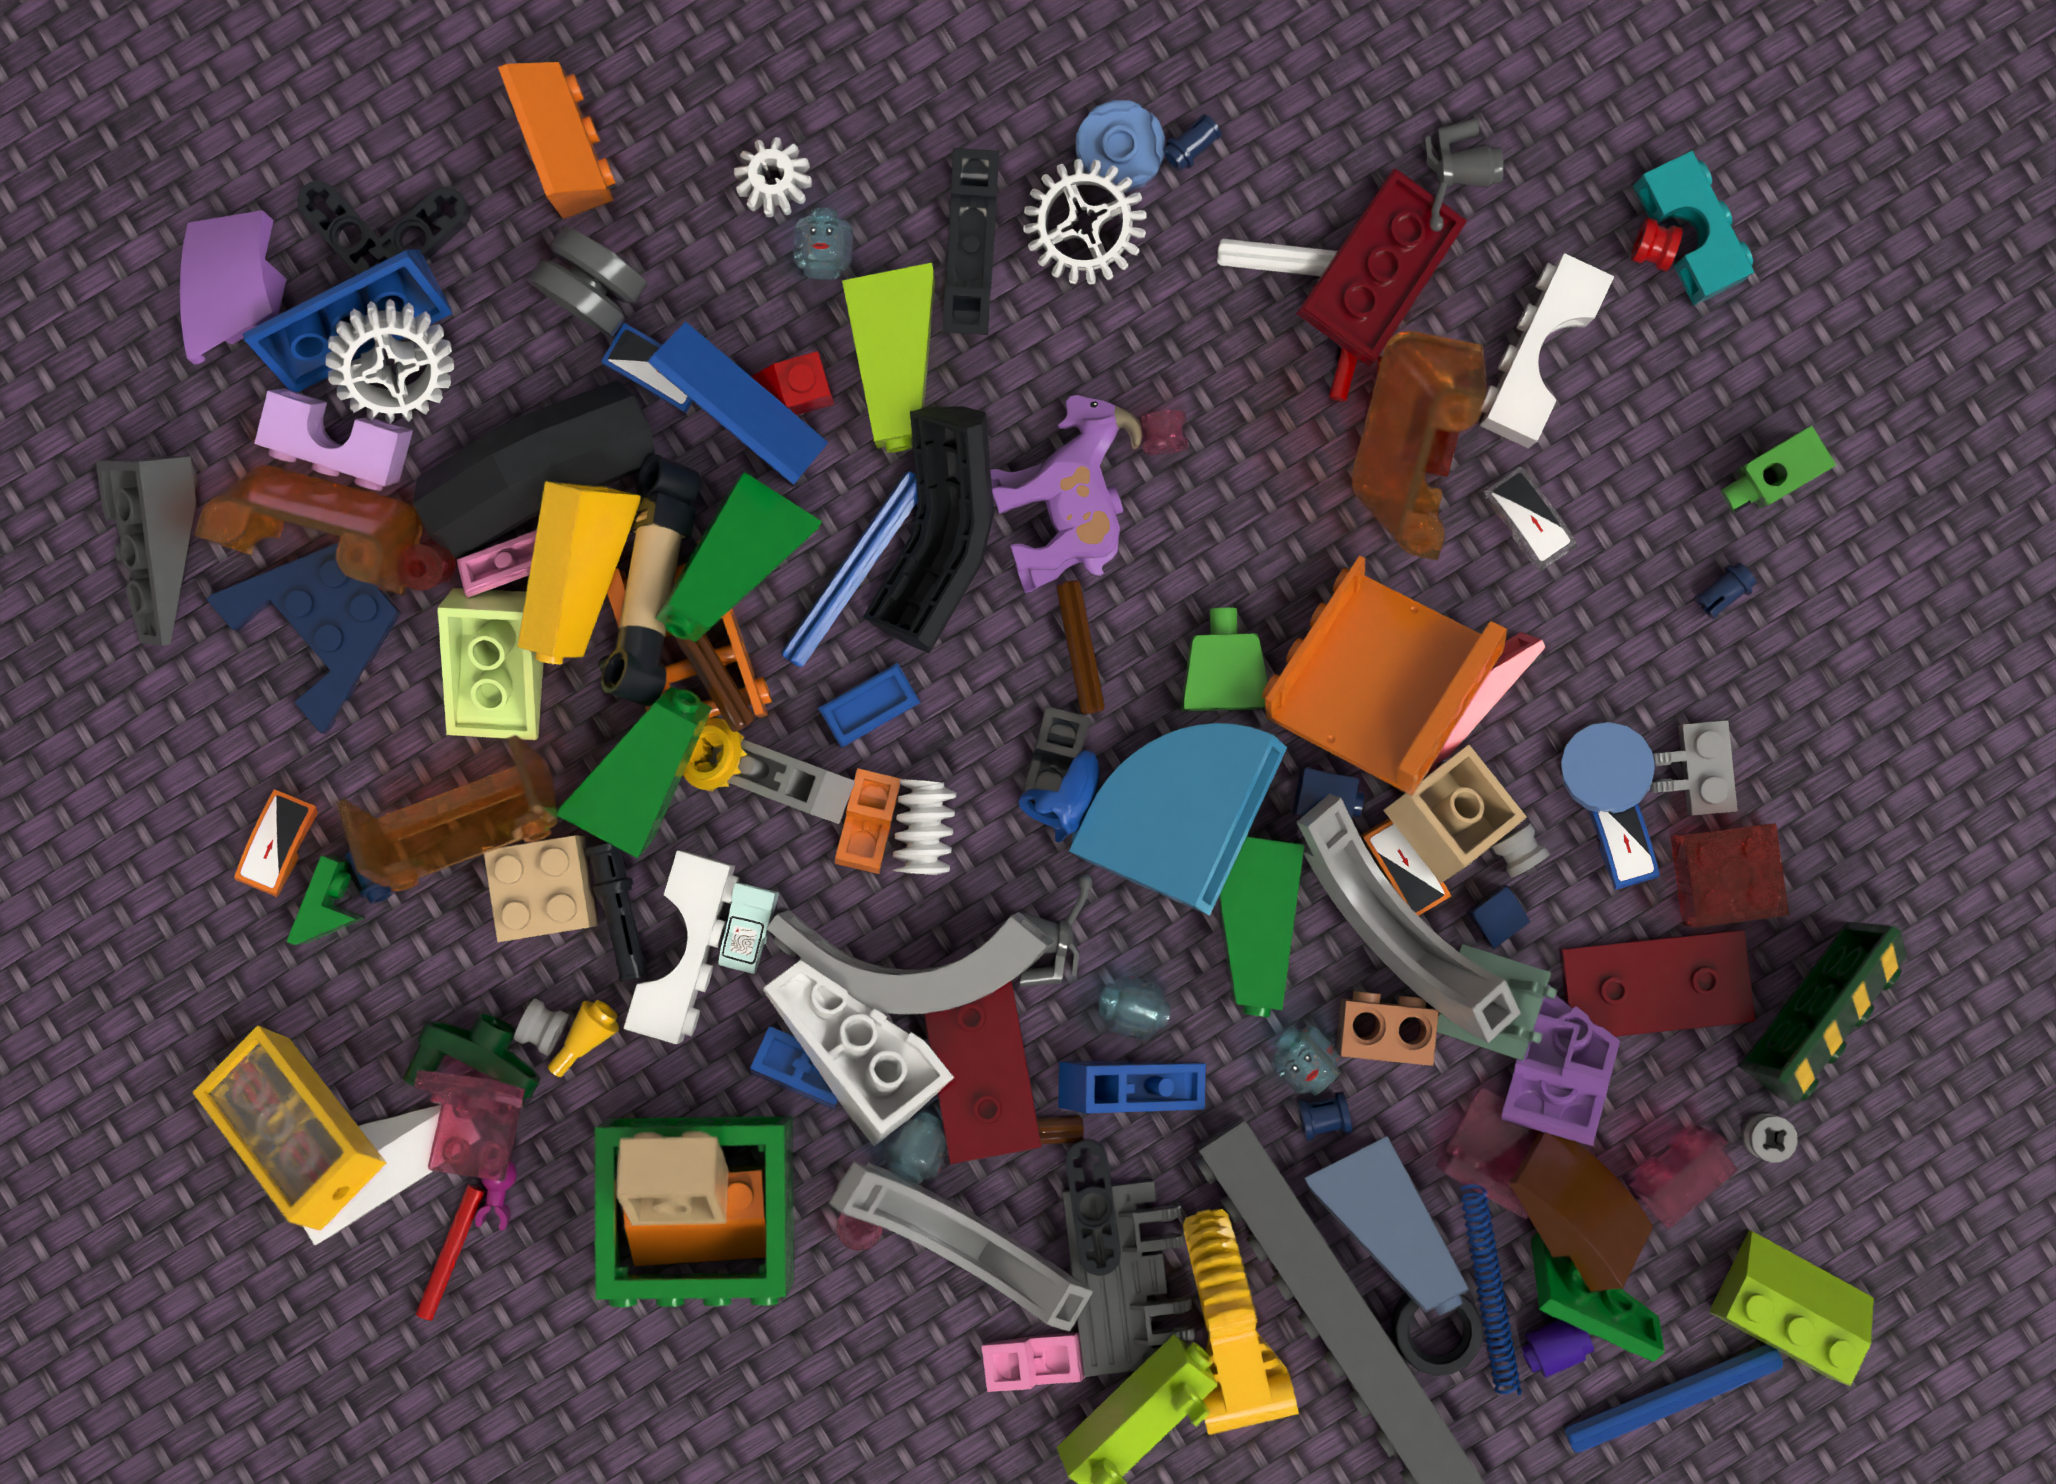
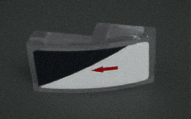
M1522 466L1484 491L1486 502L1511 530L1512 540L1539 572L1577 547L1576 540L1561 517Z

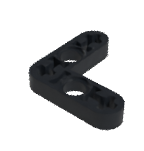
M312 181L304 185L297 199L298 208L302 215L356 275L372 268L363 258L368 252L382 263L405 251L403 237L407 231L415 228L422 229L426 234L425 245L420 251L427 261L467 225L471 215L470 205L461 193L449 187L438 188L379 238L348 202L327 182ZM318 194L324 199L327 198V205L338 215L332 222L319 209H315L316 205L312 200ZM447 201L450 205L455 204L454 210L457 212V215L452 219L446 215L438 219L443 213L439 207L441 203ZM426 215L432 222L437 220L434 224L441 231L436 235L432 228L422 220ZM350 225L359 226L362 230L361 242L354 248L342 247L339 242V236L343 228Z

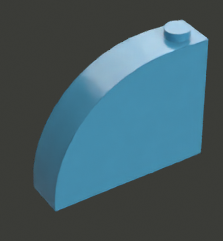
M1202 724L1165 734L1134 752L1109 776L1096 794L1079 830L1073 832L1072 846L1069 852L1090 864L1210 916L1287 747L1272 734L1236 724Z

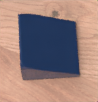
M1501 885L1466 911V914L1493 949L1531 922L1507 885Z

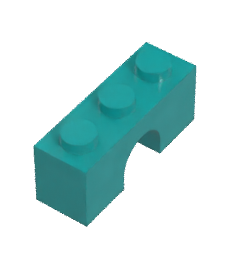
M1692 150L1643 174L1633 185V188L1649 218L1655 219L1657 223L1670 218H1680L1689 222L1695 229L1698 238L1696 250L1685 255L1673 266L1693 306L1742 283L1754 273V270L1752 268L1753 257L1750 249L1743 241H1738L1731 227L1733 220L1729 208L1722 200L1718 201L1710 186L1712 184V177L1708 167L1702 160H1697Z

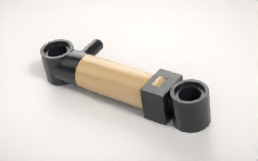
M658 454L650 456L644 462L638 474L636 490L637 494L641 495L642 498L629 531L635 534V541L615 651L610 655L601 657L598 662L599 669L602 672V689L606 693L643 706L653 705L660 698L665 687L667 672L665 666L660 661L666 628L665 624L655 617L674 586L681 541L691 538L696 507L691 505L694 503L700 488V476L696 470Z

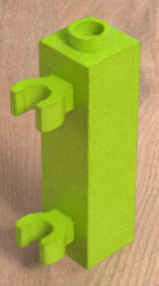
M1173 1334L1056 1447L1068 1477L1077 1484H1127L1123 1476L1186 1415L1189 1416L1193 1425L1198 1426L1210 1414L1203 1399L1218 1386L1209 1368L1213 1362L1205 1350L1195 1342L1189 1346Z

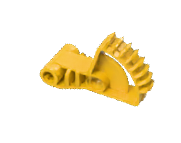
M1207 1209L1186 1217L1183 1231L1208 1334L1205 1352L1213 1362L1209 1368L1218 1383V1386L1203 1399L1210 1411V1414L1204 1419L1208 1435L1299 1414L1292 1382L1286 1366L1256 1331L1257 1320L1250 1290L1228 1214L1223 1209Z

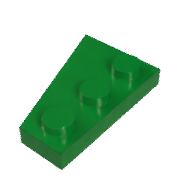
M1538 1232L1530 1239L1539 1310L1651 1362L1656 1361L1665 1353L1660 1320L1657 1314L1622 1288L1591 1292L1571 1258L1569 1259L1566 1256L1553 1257Z

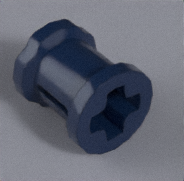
M1343 1091L1336 1092L1335 1097L1311 1103H1307L1305 1100L1297 1102L1306 1141L1313 1140L1315 1135L1341 1129L1344 1133L1352 1132L1350 1113Z

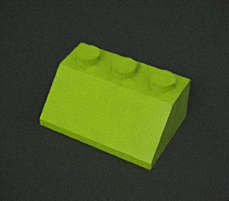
M1749 1230L1709 1313L1821 1375L1851 1386L1871 1345L1874 1298Z

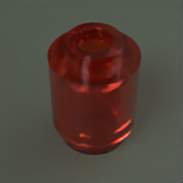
M425 541L412 545L401 553L397 564L398 574L403 583L408 587L419 591L428 590L446 583L452 577L455 570V558L445 547L437 542Z

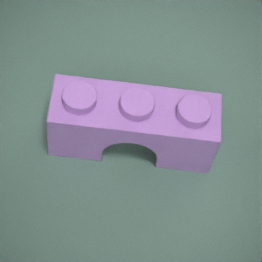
M285 388L267 391L254 444L269 448L268 455L288 462H296L297 458L312 462V470L330 476H339L340 472L356 477L355 484L372 490H382L383 486L400 482L413 430L392 423L389 424L377 418H374L372 421L367 417L359 418L354 421L348 441L342 445L333 441L324 429L323 417L327 402Z

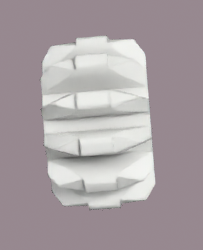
M775 137L771 142V149H765L764 143L761 140L755 141L757 154L754 156L748 151H742L740 157L747 166H740L734 169L736 179L743 181L736 187L738 195L740 197H749L747 205L752 211L757 210L764 204L766 217H773L775 206L778 205L781 206L785 215H789L792 211L788 201L792 199L796 203L804 204L806 198L800 189L812 186L811 177L803 174L810 168L807 158H797L799 150L795 144H791L783 150L781 139ZM778 170L782 178L781 181L775 178L777 183L768 185L764 176L771 177L770 171Z

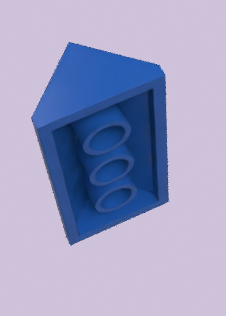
M420 249L405 250L243 333V338L289 390L298 393L328 377V372L332 370L326 366V354L332 352L328 348L329 337L339 336L336 325L340 320L352 324L350 312L353 308L366 316L368 315L367 304L370 301L375 303L378 311L386 310L385 305L389 299L394 301L395 311L402 312L403 307L410 303L414 307V318L426 311L431 318L430 325L453 313ZM391 334L392 337L398 341L406 338L404 336ZM374 337L360 345L351 361L360 359L362 353L373 349L375 346Z
M687 322L648 361L654 369L792 485L795 484L829 443Z

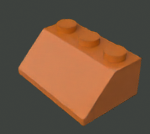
M559 62L514 63L499 66V72L546 197L560 216L566 219L614 201L609 186L616 184L606 157L598 160L593 144L600 142L591 116L583 118L577 102L585 99L575 74L567 76Z
M766 1164L728 1166L726 1223L631 1225L623 1209L624 1227L634 1266L766 1258Z

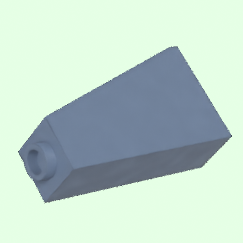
M1388 1136L1305 1178V1183L1315 1198L1424 1313L1435 1308L1438 1316H1441L1464 1304L1460 1295L1466 1293L1469 1288Z

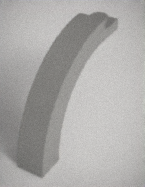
M1328 794L1297 821L1309 846L1303 853L1325 891L1365 943L1416 994L1453 1023L1487 1043L1493 1040L1521 1014L1505 979L1483 969L1450 946L1396 892L1366 849L1341 798Z
M790 910L777 914L766 928L776 936L773 939L774 943L786 954L793 957L799 955L801 961L846 989L848 995L871 1010L875 1008L879 1012L892 1014H924L948 1010L973 1002L994 992L1019 976L1054 943L1052 938L1018 912L1010 916L989 941L970 955L938 967L904 970L886 968L852 957L825 940Z
M853 1162L849 1171L840 1180L838 1189L829 1203L843 1214L886 1228L948 1259L988 1283L1047 1325L1070 1332L1093 1293L1091 1289L1070 1274L990 1223L940 1195L869 1162L866 1166Z

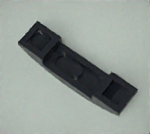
M953 148L943 333L988 335L999 150Z

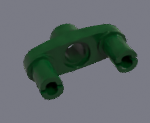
M484 1013L478 1015L471 1031L444 1022L427 1021L417 1038L420 1044L403 1076V1080L411 1086L426 1090L444 1056L449 1055L499 1081L501 1088L484 1122L501 1132H508L526 1098H532L541 1079L534 1069L508 1050L516 1032L515 1028L495 1016Z

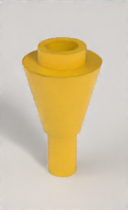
M596 1000L594 1003L583 1001L565 1039L564 1047L547 1066L549 1071L557 1077H562L578 1057L584 1056L617 1033L619 1026L615 1021L618 1018L616 1012L600 1000Z

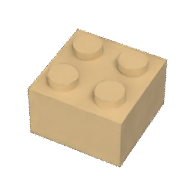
M1467 745L1424 778L1413 796L1405 793L1383 810L1440 883L1465 868L1527 818L1470 745Z
M575 835L484 850L497 942L599 926L588 856H585L583 850L587 848L585 836Z
M687 1132L682 1135V1138H663L656 1133H639L634 1136V1139H620L617 1197L631 1225L726 1223L729 1169L717 1137H711L704 1132Z

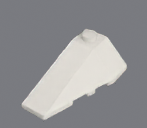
M801 960L763 988V991L840 1104L873 1146L910 1119L954 1078L924 1040L913 1033L908 1034L888 1021L886 1019L887 1016L875 1008L871 1010L848 995L846 989Z
M460 1099L359 1125L358 1127L387 1163L321 1231L303 1227L314 1245H317L485 1139V1136L463 1101Z

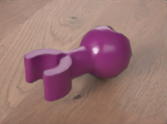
M496 1156L488 1159L483 1164L480 1172L481 1181L488 1190L486 1203L477 1212L475 1224L477 1227H481L486 1221V1213L494 1206L495 1213L500 1218L499 1229L503 1231L511 1220V1211L504 1203L506 1190L515 1184L517 1170L511 1159L504 1156ZM497 1161H502L505 1166H500Z

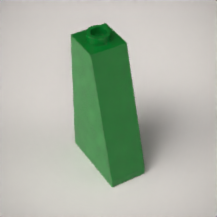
M743 472L730 487L655 618L664 623L665 628L672 635L680 639H690L695 643L793 554L819 528L822 521Z
M671 686L559 808L557 816L639 858L658 832L712 707L701 702L694 693L682 689L678 690Z
M1246 837L1217 899L1232 1001L1235 1004L1243 1005V1014L1270 1017L1271 1009H1283L1304 845Z

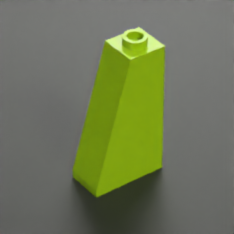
M932 263L842 280L874 442L877 448L885 447L887 453L905 451L913 447L910 412L924 408L935 290Z

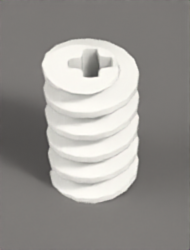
M900 779V784L911 789L912 793L898 796V802L909 807L910 811L898 814L896 820L909 826V829L895 833V839L907 844V848L893 852V857L905 862V866L893 869L892 871L929 875L949 872L950 865L938 860V857L951 853L952 847L939 840L942 837L953 835V829L942 824L941 820L955 816V811L944 806L943 801L956 798L957 792L944 787V783Z

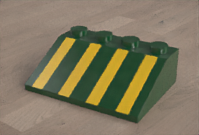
M1846 922L1738 1067L1783 1101L1796 1105L1799 1100H1806L1819 1084L1817 1076L1827 1063L1832 1064L1844 1052L1847 1045L1844 1040L1854 1026L1860 1027L1871 1016L1874 1010L1872 1002L1880 991L1888 990L1900 977L1902 969L1899 966L1906 958L1901 931L1893 925Z

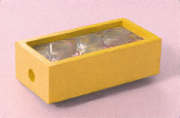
M257 1026L192 1092L288 1222L321 1231L387 1163L290 1038L261 1026Z

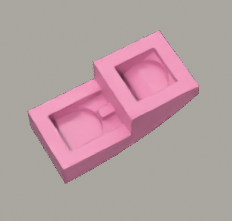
M1079 1332L1016 1338L985 1343L981 1346L987 1392L1032 1389L1036 1385L1081 1382L1085 1378Z

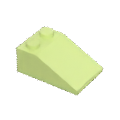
M453 588L437 607L447 735L537 740L539 737L544 662L535 660L536 652L517 647L527 592L488 590L467 598L463 588Z

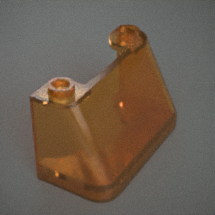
M1404 331L1394 335L1388 341L1384 350L1353 468L1352 489L1356 497L1405 552L1438 561L1444 542V526L1439 519L1442 489H1432L1427 484L1425 467L1436 428L1448 431H1462L1474 425L1481 414L1487 394L1483 345L1415 331Z
M260 465L251 469L206 503L200 514L194 536L252 555L254 545L259 540L265 538L280 539L285 521L341 536L336 560L342 572L355 580L377 586L380 590L404 596L423 529V523L416 508L404 501L271 465Z

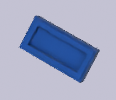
M896 663L818 709L841 748H844L919 705L920 701L899 664Z

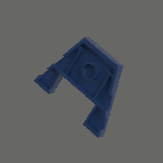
M341 543L318 550L218 591L206 598L234 631H239L268 605L273 603L324 662L330 672L294 702L322 734L329 732L335 724V717L344 702L350 699L357 687L355 684L367 664L373 661L401 615L400 610Z

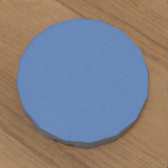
M1112 100L1096 106L1088 114V117L1083 120L1076 134V158L1082 160L1084 173L1091 172L1093 160L1101 162L1099 175L1105 177L1111 166H1115L1118 168V174L1113 183L1118 185L1126 177L1132 180L1131 187L1125 192L1145 186L1157 174L1164 159L1165 135L1159 120L1152 113L1150 114L1146 109L1141 108V105L1132 101Z
M1611 722L1593 724L1577 732L1566 745L1561 761L1563 785L1572 799L1587 810L1599 813L1600 811L1624 812L1640 803L1650 790L1655 770L1652 750L1644 738L1628 726Z

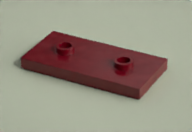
M1396 168L1388 174L1296 312L1299 317L1369 367L1375 363L1467 222L1466 219L1442 202L1439 212L1440 217L1443 218L1444 226L1438 232L1433 231L1429 220L1432 218L1431 210L1435 197Z
M1745 930L1559 949L1565 1003L1571 1008L1577 1006L1589 1016L1590 1021L1594 1025L1603 1027L1615 1037L1755 1022Z
M1012 980L994 992L973 1002L948 1010L924 1013L930 1048L954 1077L938 1092L950 1164L1042 1148Z

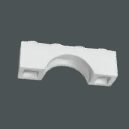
M1565 253L1555 265L1546 264L1535 287L1542 290L1541 295L1535 306L1530 303L1526 306L1518 322L1517 329L1523 331L1516 347L1509 344L1497 369L1504 372L1498 387L1490 385L1481 401L1478 410L1485 414L1479 426L1526 448H1530L1538 441L1556 403L1554 396L1545 387L1539 372L1538 360L1542 343L1548 334L1558 329L1586 327L1596 317L1614 276Z
M677 850L664 896L677 906L684 917L688 932L686 951L681 962L670 974L659 980L646 981L636 985L624 1029L673 1044L681 1043L685 1035L692 1037L700 1010L693 1008L698 990L706 991L713 970L712 965L706 964L711 946L716 948L720 946L726 927V921L719 920L725 902L732 903L731 897L734 884L739 883V877L733 876L734 865L687 851Z

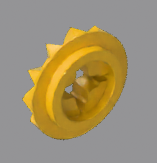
M707 719L683 773L685 779L692 786L711 792L718 787H729V779L733 775L741 773L738 768L740 758L747 755L741 747L744 736L738 731H731L723 719ZM713 746L721 749V752L716 755L718 761L716 764L708 762V759L713 755L711 749Z

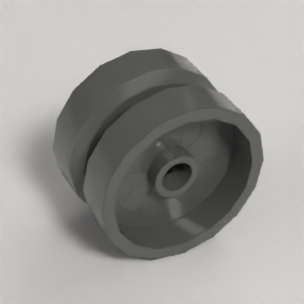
M562 226L550 243L553 254L568 266L569 270L551 260H539L527 280L542 294L600 333L613 337L625 317L622 310L605 295L608 294L623 303H636L648 284L645 279L608 248L568 226Z

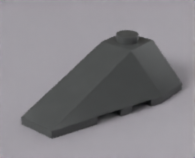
M191 456L96 461L102 509L106 521L115 520L121 541L120 544L115 545L113 548L117 561H123L130 573L131 581L127 584L126 594L140 643L160 646L170 645L196 506L195 490L198 480L196 471L191 464Z

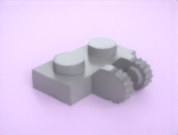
M1728 720L1678 725L1681 751L1653 754L1655 766L1682 762L1684 780H1657L1651 783L1652 793L1685 790L1687 816L1738 811Z

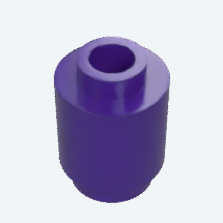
M1561 1319L1525 1334L1527 1344L1520 1347L1531 1372L1535 1373L1540 1370L1544 1378L1586 1361L1585 1355L1594 1352L1589 1334L1585 1330Z

